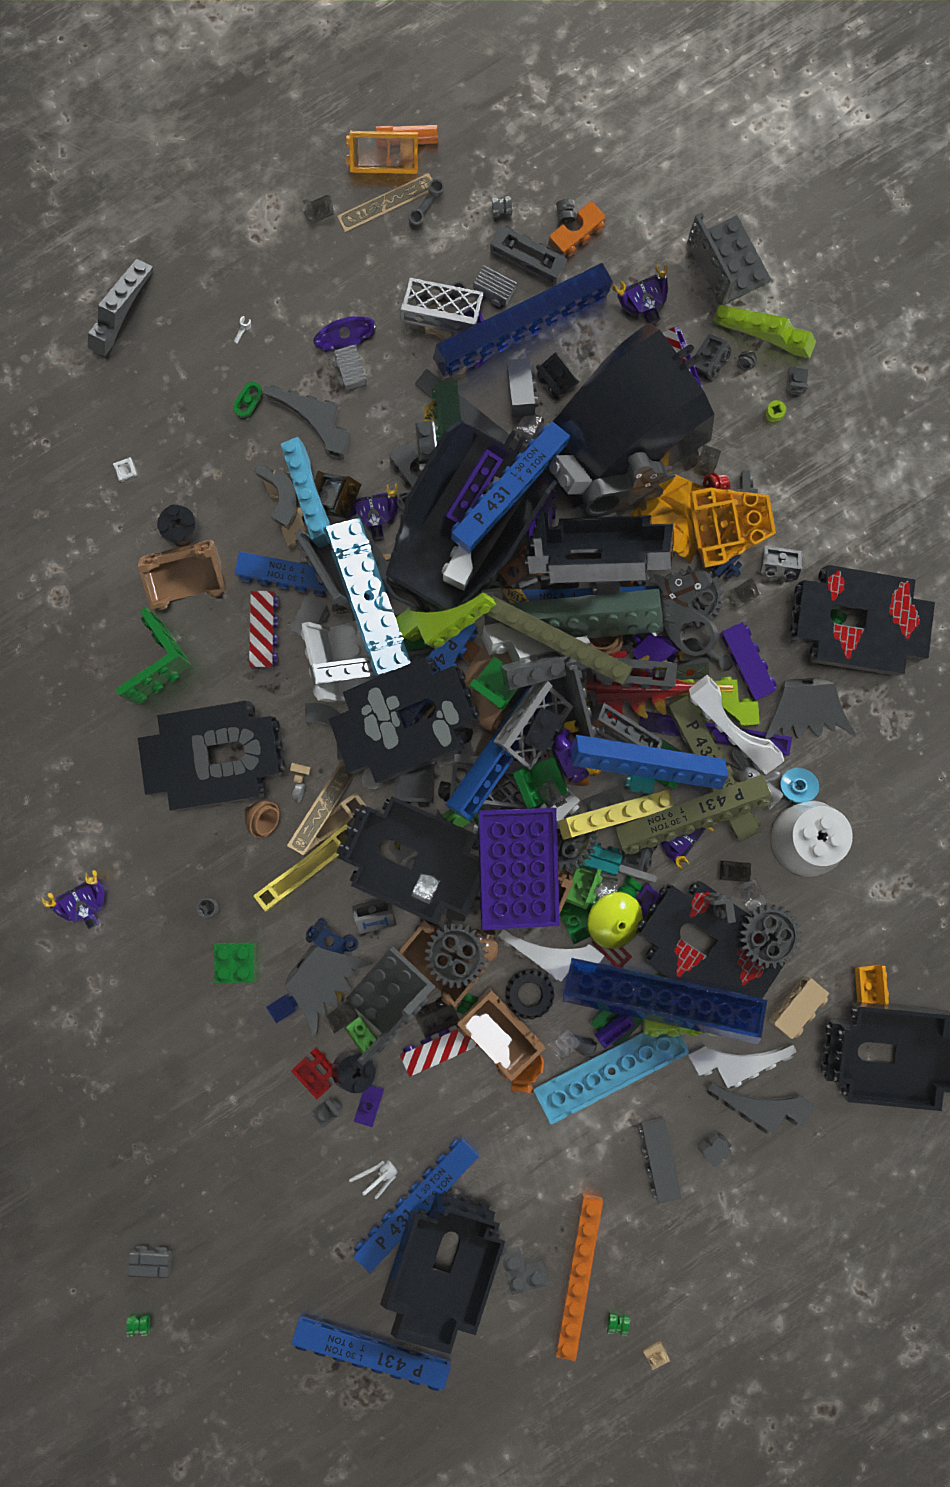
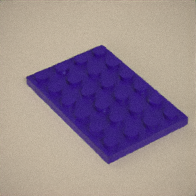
M557 808L478 811L481 929L560 926Z

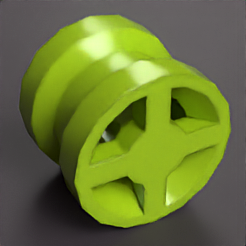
M779 400L770 402L765 410L767 420L773 423L779 422L786 413L785 404Z

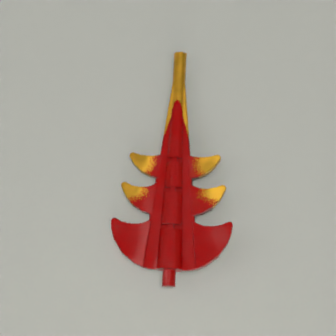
M618 651L610 656L624 659L627 651ZM649 656L642 657L639 660L648 661ZM656 667L655 670H666V668ZM633 668L630 673L631 676L652 677V680H664V677H655V670L653 676H648L645 668ZM676 679L675 687H671V690L659 689V685H651V688H639L640 684L632 683V687L620 686L618 682H612V685L600 684V680H597V682H587V690H596L598 705L605 703L623 714L624 701L629 700L633 710L638 715L648 718L645 710L648 698H652L656 709L663 715H666L665 698L667 696L690 694L689 689L697 682ZM718 685L720 692L733 693V685Z

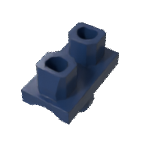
M741 555L734 556L724 564L710 566L709 568L714 573L713 577L718 576L719 579L727 570H729L725 574L727 578H730L732 575L739 577L741 575L739 568L742 564L739 561L735 565L733 564Z

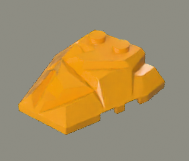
M676 475V477L659 484L629 516L651 515L652 524H673V552H675L673 556L691 563L697 547L690 514V491L704 489V487Z
M716 488L690 491V514L695 542L704 567L724 564L734 556L745 552L744 550L757 545L776 533L769 495Z

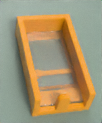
M351 130L349 136H346V147L350 148V155L346 156V166L350 167V172L417 174L418 132Z

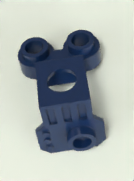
M322 917L306 932V941L308 943L313 942L320 948L343 954L345 951H354L358 946V941L354 936L345 935L342 938L324 926L326 921ZM327 936L334 938V942L330 947H326L323 944V940ZM352 941L353 946L348 947V943Z

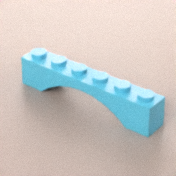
M298 437L282 443L281 447L311 540L318 548H322L330 544L327 541L323 528L331 524L313 480L311 462L306 447Z

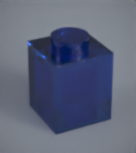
M287 993L266 1008L277 1024L297 1011L298 1008L296 1006L298 1004L293 996Z

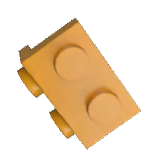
M879 965L854 967L857 1002L888 1005L889 993L887 989L886 967Z

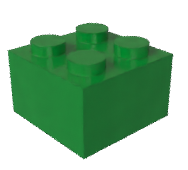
M256 942L214 944V983H252L257 981Z

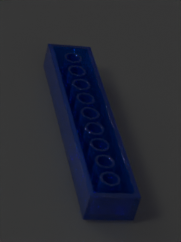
M600 263L436 344L433 359L443 377L448 375L450 377L459 373L460 369L464 367L470 368L476 364V361L480 359L486 360L493 355L492 353L498 350L502 352L514 342L518 344L524 341L526 336L530 334L532 336L537 335L543 328L547 326L549 328L553 327L559 320L563 318L565 320L569 319L575 312L579 310L581 312L585 311L595 302L597 304L603 302L610 292L613 280L603 263Z
M571 958L563 995V1002L758 1044L762 1038L768 1001L766 999Z

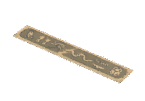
M427 173L338 215L337 217L344 231H349L429 193L428 189L432 178Z
M343 762L339 763L287 845L302 855L306 853L355 775L347 772Z

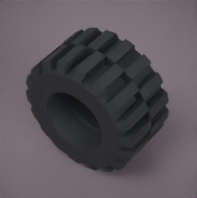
M533 969L522 970L514 974L508 981L505 993L510 1010L523 1019L531 1020L540 1018L547 1013L553 1005L555 996L551 981L544 974ZM525 983H534L541 990V998L533 1006L524 1005L519 1000L518 991Z

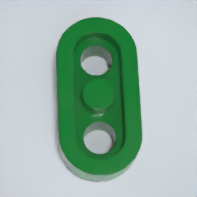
M249 382L244 386L233 404V409L237 416L246 418L251 415L263 396L260 384ZM252 391H257L256 395H250ZM242 406L247 407L245 411L240 410Z

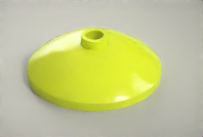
M613 892L601 897L593 905L588 916L587 925L591 938L604 948L615 949L625 946L637 935V924L643 918L641 907L636 899L623 892Z

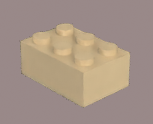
M803 976L769 1018L768 1022L790 1039L798 1038L804 1030L802 1027L806 1022L810 1023L816 1016L815 1011L819 1006L823 1007L828 1001L827 996L830 993L812 978Z

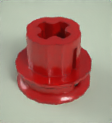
M717 473L706 474L703 479L704 489L716 488L727 490L730 489V481L727 475H718Z

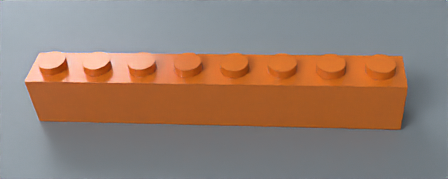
M582 1193L555 1348L556 1358L576 1361L603 1199L600 1196Z

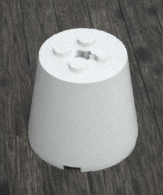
M815 800L792 803L785 807L775 818L770 834L771 848L778 862L788 871L805 877L820 876L835 868L849 852L853 838L852 829L846 817L829 805ZM818 833H823V840L817 839Z

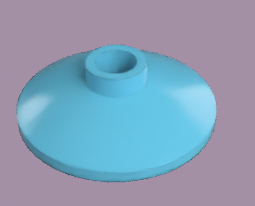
M793 768L788 770L781 779V791L792 802L803 803L812 801L819 792L818 779L809 770Z

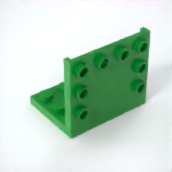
M147 607L140 611L143 616L140 619L145 627L153 632L151 636L155 642L163 647L168 654L115 689L120 697L133 704L138 703V705L145 702L150 694H156L163 690V685L166 683H173L178 680L181 673L192 667L161 619Z

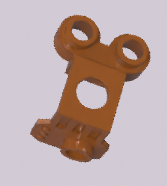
M522 545L519 548V558L514 559L498 571V575L503 579L501 583L505 589H513L511 585L525 575H529V566H525V555L522 553L524 549H527L528 545ZM513 566L519 569V575L515 578L508 575L509 568ZM536 573L532 575L541 576L543 573Z

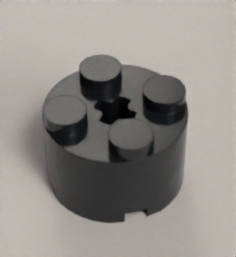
M175 504L169 505L158 517L157 528L169 544L181 547L193 543L199 533L198 521L187 507ZM176 524H181V525H182L180 528H179V527H175Z
M346 1052L339 1055L332 1065L334 1083L339 1088L350 1093L364 1092L371 1086L375 1078L376 1068L373 1062L371 1063L368 1060L362 1065L358 1061L362 1054L357 1052ZM352 1069L356 1072L355 1075L351 1073Z

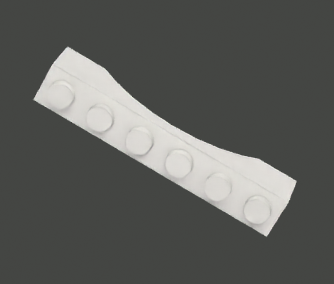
M495 476L493 481L489 482L488 486L485 489V492L488 493L490 491L489 487L491 486V484L495 480L499 481L500 478ZM454 546L450 555L452 559L450 563H445L441 573H443V581L464 591L473 574L471 552L467 553L460 546Z
M708 675L689 689L690 701L696 707L699 705L703 709L702 712L709 720L712 719L715 722L716 728L721 733L725 732L728 735V740L734 746L736 744L739 746L745 758L749 757L758 771L762 770L767 775L784 762L782 752L771 740L751 736L732 723L722 707L720 687Z

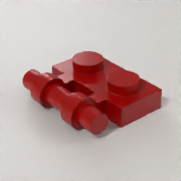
M315 1048L310 1052L315 1059L310 1062L305 1057L291 1072L317 1100L332 1086L327 1079L330 1076L333 1078L332 1065L325 1059L324 1053H320ZM320 1064L327 1072L322 1075L315 1068L316 1065Z

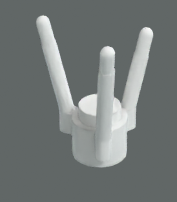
M382 1160L378 1165L350 1178L349 1182H353L380 1169L378 1171L380 1177L362 1193L365 1196L384 1180L386 1182L374 1197L378 1199L391 1181L396 1178L395 1175L398 1171L389 1160L386 1163Z

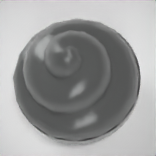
M744 351L739 355L738 364L742 369L750 370L755 367L757 357L753 351Z
M441 781L439 784L438 795L444 801H448L450 798L451 783Z

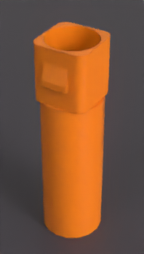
M438 125L376 127V131L418 132V145L438 144ZM376 138L377 147H387V138ZM390 138V146L400 145V138Z

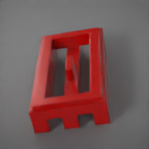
M594 940L591 942L617 970H620L632 958L623 947L618 949L626 956L625 959L614 949H609L621 962L618 965Z

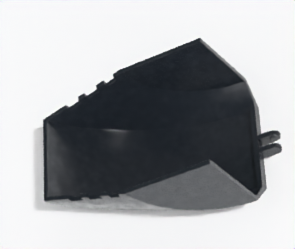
M647 323L624 340L599 365L553 420L556 425L570 435L569 443L558 455H574L576 461L580 463V466L584 468L586 474L593 481L599 478L626 474L630 466L628 458L635 453L644 452L651 461H662L663 466H673L710 442L715 414L704 390L689 371L690 367L701 360V356L696 354L685 362L681 360L692 353L695 349L694 346L690 344L676 353L661 330L650 323ZM557 482L573 507L583 504L579 494L568 495L560 483Z
M457 421L444 431L406 498L400 527L395 538L394 549L386 571L387 577L444 611L465 604L508 562L558 482L548 471L544 470L471 551L473 574L464 591L443 581V573H441L445 563H450L452 559L450 555L454 546H459L451 539V529L456 522L446 517L445 513L485 449L503 459L491 479L492 482L495 476L501 479L503 471L515 463L514 460L527 439L525 436L520 438L514 450L509 447V444L516 436L515 430L511 431L505 443H502L483 430L462 421Z

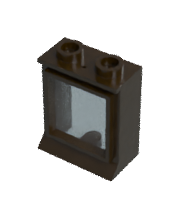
M318 470L314 483L326 515L348 519L362 484L350 476L334 475Z

